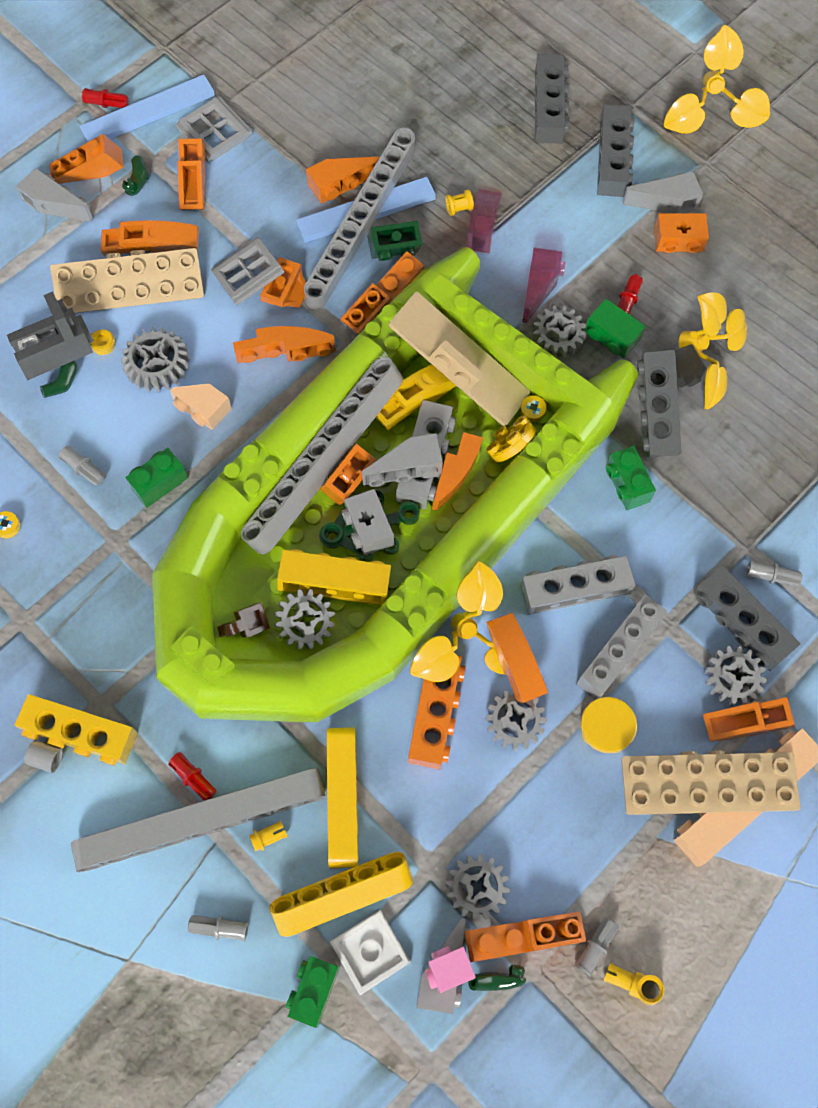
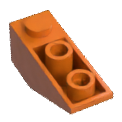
M101 134L50 163V175L58 184L107 177L124 168L122 149L104 134Z
M380 157L325 159L306 169L307 185L321 204L328 200H333L338 195L348 190H353L358 185L366 182Z

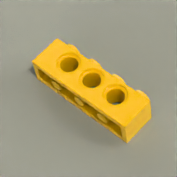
M30 694L27 695L14 725L22 730L21 735L26 738L38 740L39 737L48 739L47 744L61 749L67 745L73 747V752L89 758L90 754L100 756L99 761L115 766L117 762L126 765L138 732L130 726ZM50 718H55L53 727L45 729L46 721ZM76 726H81L80 734L75 738H71L70 733L72 729ZM107 734L106 743L102 746H96L97 738Z

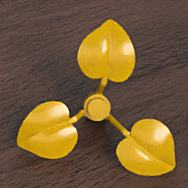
M723 25L708 42L704 50V62L709 69L714 71L707 72L703 77L704 87L702 88L703 94L700 103L698 97L693 93L682 95L668 110L663 126L666 129L682 134L696 131L705 119V112L701 107L705 104L707 92L718 94L721 91L737 103L730 112L732 120L737 125L751 128L759 126L769 119V98L763 90L759 88L747 89L742 93L739 100L724 87L725 81L720 74L724 72V69L733 70L737 68L743 58L742 42L737 33L729 26Z
M713 292L697 296L701 306L703 329L699 331H683L679 337V348L682 351H693V356H698L712 363L708 366L705 376L704 409H710L725 395L727 390V372L724 367H719L717 360L701 352L708 348L710 340L727 338L728 349L738 351L743 347L747 338L745 313L741 309H733L729 313L726 320L727 333L717 335L721 329V323L726 319L727 305L725 298L721 294Z
M477 561L458 586L457 600L466 611L455 614L451 619L450 625L453 630L451 632L453 636L452 646L449 639L445 636H435L427 640L420 647L411 663V675L432 682H442L451 678L459 666V658L454 653L458 648L459 636L462 639H470L475 636L491 647L484 655L486 665L495 673L506 675L503 673L493 642L477 631V623L471 618L481 615L482 610L494 611L500 605L503 597L501 582L494 571L487 565Z

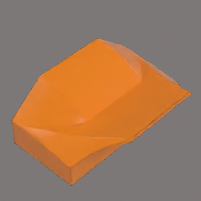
M279 257L277 262L285 273L264 286L260 299L262 302L280 307L291 306L300 308L305 299L304 286L306 284L302 275V265Z

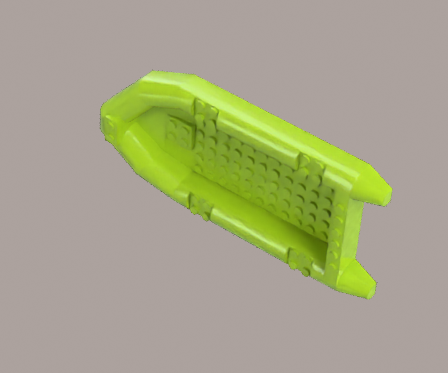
M462 247L425 268L389 305L383 307L382 312L372 322L366 324L365 329L249 445L245 446L235 460L227 464L224 471L192 502L152 573L156 678L200 719L314 723L320 722L395 680L415 657L420 647L432 638L460 606L457 600L458 586L475 563L480 561L492 569L614 430L638 378V371L635 366L627 360H619L588 381L468 295L480 270V259L468 247ZM418 292L529 389V396L542 398L547 406L545 416L538 422H531L536 428L535 435L519 453L505 461L495 462L486 449L495 441L496 438L493 435L502 425L458 386L436 400L434 403L453 407L452 417L456 418L453 433L448 432L446 439L450 440L447 453L457 455L463 432L483 437L476 462L468 478L455 495L437 511L432 510L434 501H429L427 509L419 508L420 517L415 524L405 525L398 523L390 526L394 538L399 542V551L395 555H387L382 549L374 552L373 559L371 560L391 565L387 598L382 605L322 597L321 602L323 604L325 602L331 603L326 608L327 611L335 613V615L329 618V621L335 623L334 627L327 628L331 635L328 638L321 636L323 640L321 645H317L313 641L312 649H307L305 643L301 649H296V642L288 646L286 644L288 637L279 638L278 636L283 631L282 628L274 626V624L280 621V618L274 616V613L283 610L279 607V602L288 603L286 599L288 594H292L296 598V593L278 591L277 578L282 551L298 549L309 554L326 553L331 557H353L360 561L357 554L341 546L330 549L323 546L320 542L319 532L321 528L328 523L335 522L343 509V503L338 505L321 490H318L273 549L266 554H259L242 539L241 531L377 359L389 357L402 374L403 380L431 365L427 359L388 326L389 322L412 295ZM420 408L388 431L375 417L355 444H358L372 457L379 460L412 437ZM520 408L506 425L507 428L512 426L521 417ZM431 430V431H429L428 433H430V434H435V433H437V434H438L439 432H438V431H435V430ZM446 455L441 456L443 463L445 461ZM417 477L415 479L423 481L427 478ZM435 477L433 485L438 487L440 478ZM361 481L349 496L352 497L372 489L382 492L384 495L382 508L385 515L398 512L402 504L396 502V490L399 483L396 481L386 482L378 487L363 486ZM406 513L404 515L407 519H411L414 517L412 513ZM330 534L328 538L334 540L337 538V535ZM394 544L388 547V549H394L396 545ZM262 602L270 629L248 638H242L240 632L229 637H220L217 626L236 620L233 612ZM309 603V607H311L315 611H319L316 606ZM295 604L289 609L287 618L295 613ZM303 614L294 622H304L306 626V623L315 617L309 618ZM318 622L315 625L314 635L319 631L322 622ZM290 628L295 635L301 637L299 631Z

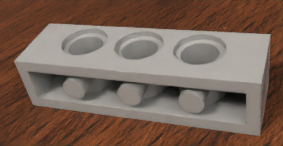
M423 400L412 437L429 435L430 433L428 432L431 430L438 431L437 438L441 456L446 455L450 440L446 439L448 432L453 433L456 418L452 417L453 407ZM437 474L435 477L440 478L441 474ZM435 477L427 478L423 481L411 478L407 482L398 483L396 502L402 504L414 502L419 508L427 509L428 502L434 501L437 490V486L433 485Z
M610 555L603 558V561L592 562V560H586L574 567L567 568L566 565H561L549 572L532 571L527 573L523 577L520 586L528 615L631 594L635 587V582L627 556L618 557V555ZM604 574L607 576L608 581H600L596 575ZM578 579L582 582L583 586L575 587L570 580ZM552 584L557 588V591L553 593L548 592L544 586Z
M644 595L585 670L576 685L594 699L601 698L661 621L667 610L647 595Z

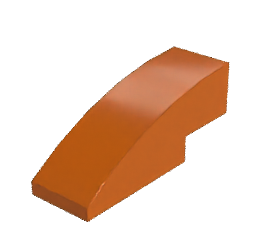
M202 138L178 139L179 209L204 210L206 178L205 142Z
M463 432L457 455L446 454L432 510L437 511L446 504L468 478L476 462L483 437Z
M513 613L487 621L486 624L503 673L508 676L516 701L524 703L547 694L548 691L538 664Z
M787 697L762 703H749L703 714L710 742L760 735L795 727Z

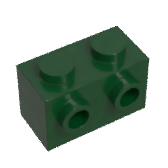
M418 221L371 227L367 235L371 259L378 258L379 261H387L397 255L403 256L406 251L415 256L422 246Z

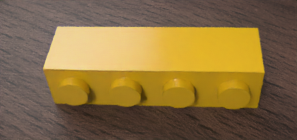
M298 549L283 550L277 578L278 591L296 593L297 590L301 589L303 594L306 595L308 590H313V596L322 594L326 598L382 605L387 598L391 565H386L381 561H358L353 557H331L326 553L309 554Z

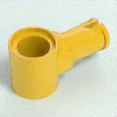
M610 962L608 971L617 976L606 973L604 982H609L630 991L629 995L638 998L645 1005H656L661 1001L665 989L658 977L645 975L638 971L635 974ZM653 982L657 985L659 994L656 998L648 999L643 995L641 987L644 983Z

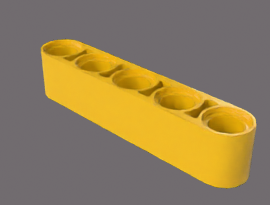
M355 727L327 728L329 869L358 866Z
M392 852L282 895L271 902L269 910L279 934L288 937L405 891L413 884V877L404 853Z

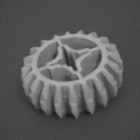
M152 327L149 333L142 329V335L137 336L134 334V341H127V348L122 349L124 357L121 358V363L125 375H127L132 384L135 383L139 389L145 387V390L148 392L155 388L159 393L161 387L169 390L171 383L178 386L179 381L177 378L185 379L184 371L189 370L188 362H190L187 345L183 343L180 336H176L172 330L167 333L163 327L159 332ZM170 351L175 354L172 362L168 359ZM140 358L143 359L141 369L137 367Z

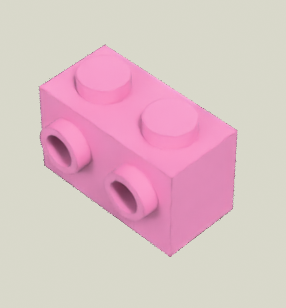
M449 946L433 952L431 954L433 960L428 962L429 969L424 971L430 988L434 989L437 987L439 993L476 978L464 947L451 952Z

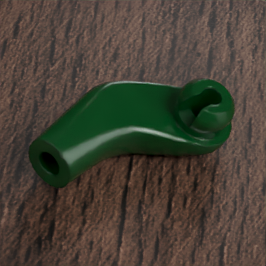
M139 155L131 159V177L127 179L128 182L124 180L122 183L125 193L129 196L137 195L149 177L145 162Z
M72 361L61 366L53 381L40 386L42 396L47 398L67 392L77 374V363Z
M510 965L509 974L497 972L475 974L476 978L468 981V985L473 991H500L517 988L526 982L527 978L524 977L525 968L520 965Z

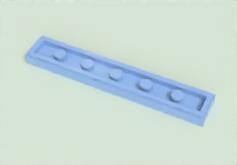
M203 74L79 127L87 142L101 134H104L109 139H113L215 96L214 90Z
M424 177L394 187L376 219L436 200V194L428 178ZM354 201L297 219L296 225L304 243L336 233Z

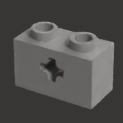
M375 489L344 499L345 510H342V515L346 525H352L354 533L351 534L356 549L361 548L363 555L366 556L394 545V534Z

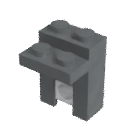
M53 291L43 295L52 316L7 334L9 343L15 350V358L27 381L93 353L89 344L93 342V339L82 316H76L72 307L67 309L62 299H56Z

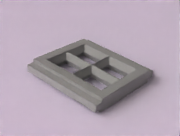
M220 97L213 98L175 124L176 128L186 139L202 138L205 142V157L208 162L214 161L253 134L252 130ZM216 110L223 120L213 125L205 116ZM200 119L210 127L201 134L192 126ZM226 124H229L237 132L228 139L218 131ZM212 133H215L223 141L214 148L205 140Z
M259 237L211 269L236 306L285 273ZM258 252L261 254L262 257L249 266H246L244 263ZM267 262L270 267L254 277L252 272ZM239 265L243 268V270L230 279H227L225 276ZM248 275L251 280L235 290L233 285Z

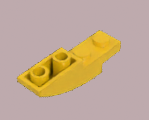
M431 364L404 379L376 418L388 431L420 408L423 400L435 402L456 387V385Z

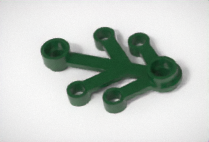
M375 490L377 496L381 498L380 503L383 506L384 495L382 492ZM405 502L401 504L398 512L388 514L386 518L390 526L398 523L413 525L419 520L420 510L414 502ZM342 510L334 523H328L321 528L319 538L323 546L330 549L341 546L357 554L360 561L369 562L373 559L374 553L366 557L362 556L361 548L356 549L353 540L348 538L351 537L354 530L352 525L345 526L346 523ZM406 513H412L414 517L411 519H407L404 515ZM330 534H336L337 538L334 540H330L328 536ZM394 538V544L396 545L394 549H383L387 555H395L399 551V542L396 538Z

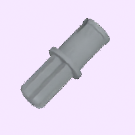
M69 445L60 451L59 459L72 467L76 475H82L93 485H101L103 483V480L106 478L105 474L95 467L88 457L81 456Z
M750 560L746 576L768 580L771 584L779 582L793 586H800L803 576L800 571L778 567L777 563L771 565Z
M192 915L188 922V932L214 936L215 940H219L221 937L245 942L248 922L225 920L223 916L211 918Z
M607 917L603 918L591 940L587 939L588 945L578 962L574 965L575 968L588 977H591L603 954L607 955L608 953L606 949L619 929V925L615 921Z

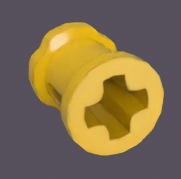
M469 189L464 190V193L458 195H445L446 208L450 216H454L459 211L474 210L473 197Z

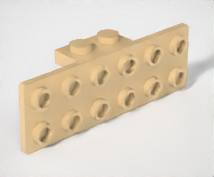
M196 248L145 254V250L130 251L131 256L121 257V253L106 254L105 259L50 265L55 297L57 300L62 299L67 309L72 307L74 313L203 298L204 291L198 251Z
M415 292L389 322L388 326L502 426H506L521 407L522 401L529 396V389L420 293Z
M716 750L710 751L708 754L697 755L696 751L681 752L680 755L624 756L621 759L625 811L627 815L798 811L801 808L794 756L791 752L725 754V751Z

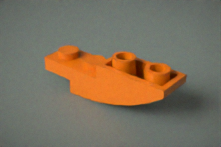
M142 220L120 222L119 228L102 230L101 252L106 256V254L110 253L126 254L136 250H145L151 253L192 248L198 250L199 227L197 225L172 221Z
M406 251L377 285L372 283L340 320L359 335L365 329L366 324L372 322L382 312L383 307L389 305L425 269V265Z
M298 326L255 329L256 338L233 342L237 363H251L257 359L275 358L281 354H286L288 362H298L306 358L323 357L336 352L334 335Z
M580 911L464 931L470 963L586 942Z

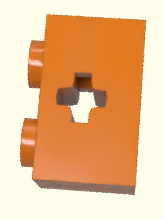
M659 213L654 226L656 252H703L709 239L706 213Z
M355 444L319 490L338 505L344 503V499L349 498L362 481V471L377 460L358 444Z

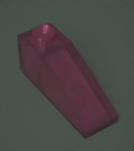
M478 190L470 219L466 246L473 251L490 254L501 199L500 192Z
M533 248L522 318L523 323H527L557 286L558 277H563L566 262L561 261L562 251Z

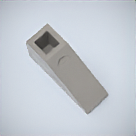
M35 168L16 185L22 201L38 213L84 221L93 220L88 202L82 197L77 198L65 185L60 186L48 173L44 174Z
M694 172L679 173L672 177L658 178L650 182L636 183L627 187L623 204L667 213H682L698 209L703 192Z
M437 433L410 437L362 471L363 486L378 487L386 482L396 481L402 483L409 481L411 478H432L437 474H441L443 462Z
M461 918L440 949L449 946L452 952L462 948V945H467L464 931L470 930V927L465 926L466 919ZM424 972L420 979L416 1008L453 1014L454 1008H460L462 989H457L456 986L439 993L437 987L434 989L430 988Z

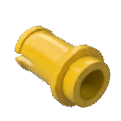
M281 820L259 831L253 830L254 833L250 834L249 838L255 851L260 849L264 851V847L287 838L285 830L273 834V832L284 828Z

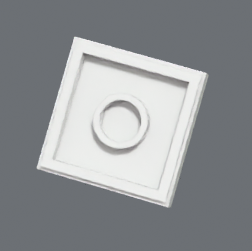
M381 910L330 941L359 995H362L411 963Z

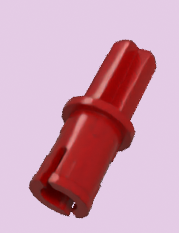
M84 88L82 91V101L85 104L101 105L103 108L108 106L124 108L128 106L129 98L125 94L112 93L107 89L99 91Z
M638 274L629 277L624 291L620 292L619 295L620 301L617 307L630 314L633 305L638 301L637 295L643 283V278L639 277Z
M182 752L176 753L169 760L168 765L181 777L183 784L190 786L203 801L212 799L217 791L201 774L202 770L192 765Z

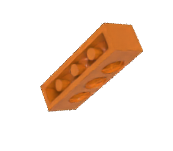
M458 656L459 666L455 674L447 679L450 682L448 688L440 689L436 686L435 682L423 680L408 755L409 764L441 770L442 762L448 763L451 746L445 744L447 735L453 736L456 719L451 718L452 708L458 709L461 692H456L457 681L463 682L466 666L461 665L462 656ZM433 705H441L446 712L441 716H435L431 713L430 708ZM434 731L439 734L440 740L436 743H429L424 736L426 733Z

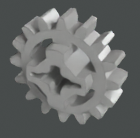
M553 306L551 312L545 308L543 315L538 314L536 322L533 324L532 331L534 332L532 338L537 340V345L543 346L547 352L552 351L554 357H556L557 353H561L564 358L567 351L573 355L576 348L580 349L586 337V323H581V315L574 316V309L567 312L566 306H563L561 310Z
M300 589L296 591V598L292 594L286 596L288 603L279 602L278 605L283 610L274 613V616L280 618V621L274 624V626L282 628L283 631L278 636L279 638L287 636L286 644L288 646L296 642V649H301L305 643L307 649H312L313 641L317 645L323 644L321 636L330 637L331 634L327 631V628L334 627L335 623L329 621V618L335 615V613L327 611L326 608L331 603L325 602L323 604L321 602L322 594L313 597V590H308L304 596ZM309 603L316 606L319 611H315L314 609L309 607ZM295 604V613L287 618L289 609ZM303 614L305 617H315L306 623V626L304 622H294ZM318 622H322L319 631L314 635L315 625ZM290 628L299 631L301 637L295 635Z
M727 646L724 649V653L718 650L714 654L715 658L711 657L707 662L711 667L704 671V674L710 676L705 681V684L713 685L714 688L710 694L719 693V702L726 698L729 699V706H733L738 700L741 706L747 703V699L752 703L757 699L756 694L760 695L764 691L760 685L767 682L766 678L761 677L766 668L758 667L757 664L761 659L755 658L753 660L751 658V650L744 654L742 653L741 646H738L734 652L730 646ZM731 660L728 666L720 667L722 662ZM743 686H751L748 691L740 693Z
M506 690L503 693L504 699L496 696L494 698L496 706L489 705L488 711L493 715H487L485 718L486 722L492 723L487 728V732H495L493 741L496 742L501 739L503 741L502 748L504 749L508 744H512L513 751H517L519 744H522V747L526 750L529 747L528 741L536 744L539 739L535 734L543 735L545 731L540 727V725H544L547 722L546 718L540 717L544 713L545 708L536 707L539 701L538 698L521 703L516 701L514 695L510 696ZM517 703L523 704V705L526 706L527 708L525 709V708H523V707L517 705ZM505 707L506 715L498 720L497 717L500 709ZM512 715H515L517 719H522L519 725L515 721L510 722ZM534 720V727L528 734L526 724ZM508 731L514 734L515 737H511L504 732Z
M479 854L477 861H473L471 855H468L467 864L464 865L460 860L456 863L459 868L458 872L450 870L449 874L454 878V881H447L446 886L453 888V891L447 894V898H455L456 902L452 906L453 909L460 906L463 908L462 917L471 912L472 919L476 921L478 914L482 913L486 920L489 919L488 911L491 910L493 913L498 914L500 911L497 904L505 905L507 903L502 894L510 892L509 888L503 887V883L508 881L509 878L508 876H500L499 873L502 871L503 866L494 868L492 866L494 863L493 858H490L486 863L483 862V854ZM471 868H481L480 872L475 875L464 873ZM491 874L496 880L497 891L490 885L489 876ZM484 875L482 888L485 889V893L480 891L472 900L474 887L470 883H476ZM458 883L465 887L467 894L465 901H463L459 894ZM482 899L492 902L485 907H474L476 902Z

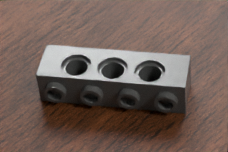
M537 54L535 67V143L562 144L564 134H568L569 119H565V115H568L569 101H565V97H568L569 84L565 83V79L568 78V65H564V55Z
M603 106L600 119L597 195L624 197L626 188L632 185L633 173H629V169H632L634 155L630 154V150L633 149L634 136L630 135V132H633L635 117H631V107Z
M675 350L643 352L641 360H637L638 375H643V385H639L640 401L644 400L645 411L640 413L641 426H646V436H642L643 452L647 451L648 457L680 455L682 451ZM653 373L661 374L664 379L663 384H653L650 380V375ZM656 398L662 399L665 402V409L661 411L655 410L652 406V400ZM663 424L667 429V434L665 436L656 435L653 430L654 425Z
M723 565L699 584L694 591L697 601L703 607L709 608L715 615L717 622L721 626L728 628L742 647H747L751 650L754 659L760 658L761 660L758 664L769 671L775 668L801 644ZM720 596L727 597L730 604L723 603L720 600ZM739 615L747 617L749 624L743 623ZM759 635H764L768 639L769 644L762 643Z

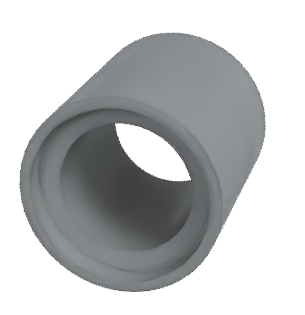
M34 740L26 751L24 762L26 765L54 773L62 760L63 750Z

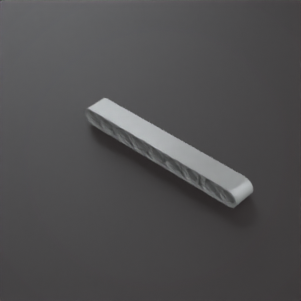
M403 127L395 131L304 286L306 305L310 309L319 310L326 305L413 156L415 134L411 129ZM352 235L354 237L346 238L345 236ZM336 254L343 255L342 257H334ZM325 273L331 274V276L324 277L322 275ZM312 293H320L319 296H311Z
M380 357L370 366L245 524L241 531V537L257 553L266 554L273 549L403 382V376L389 357Z
M319 769L305 770L71 842L76 872L100 868L324 799L326 794Z

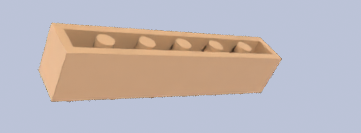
M803 728L796 733L790 730L778 740L781 746L775 751L769 748L764 752L793 753L797 781L818 763V745ZM762 812L698 813L700 817L692 823L688 819L677 829L679 835L674 839V842L696 867L702 866Z

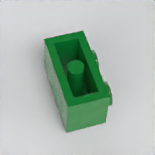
M605 299L588 318L585 332L593 340L605 345L610 352L618 354L624 359L641 340L646 326Z
M635 446L610 454L606 464V472L612 480L618 498L623 502L626 511L650 503L656 489Z
M167 447L163 451L156 452L142 466L132 469L125 478L135 495L148 508L187 480L188 476L182 463Z
M310 956L308 961L303 960L297 974V978L301 979L297 992L291 991L285 1008L290 1010L287 1017L318 1028L340 967Z

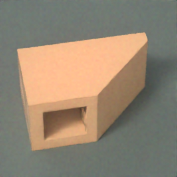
M211 384L173 387L170 390L174 400L172 402L179 411L183 413L187 411L191 414L192 419L201 427L205 425L213 430L232 410L229 398Z

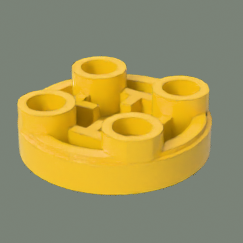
M521 416L509 428L506 426L499 428L493 435L496 438L495 441L487 447L486 451L495 462L505 461L519 453L535 435L536 428L526 416Z
M598 698L586 707L581 716V736L584 742L599 752L619 753L633 741L636 735V716L630 706L618 698Z

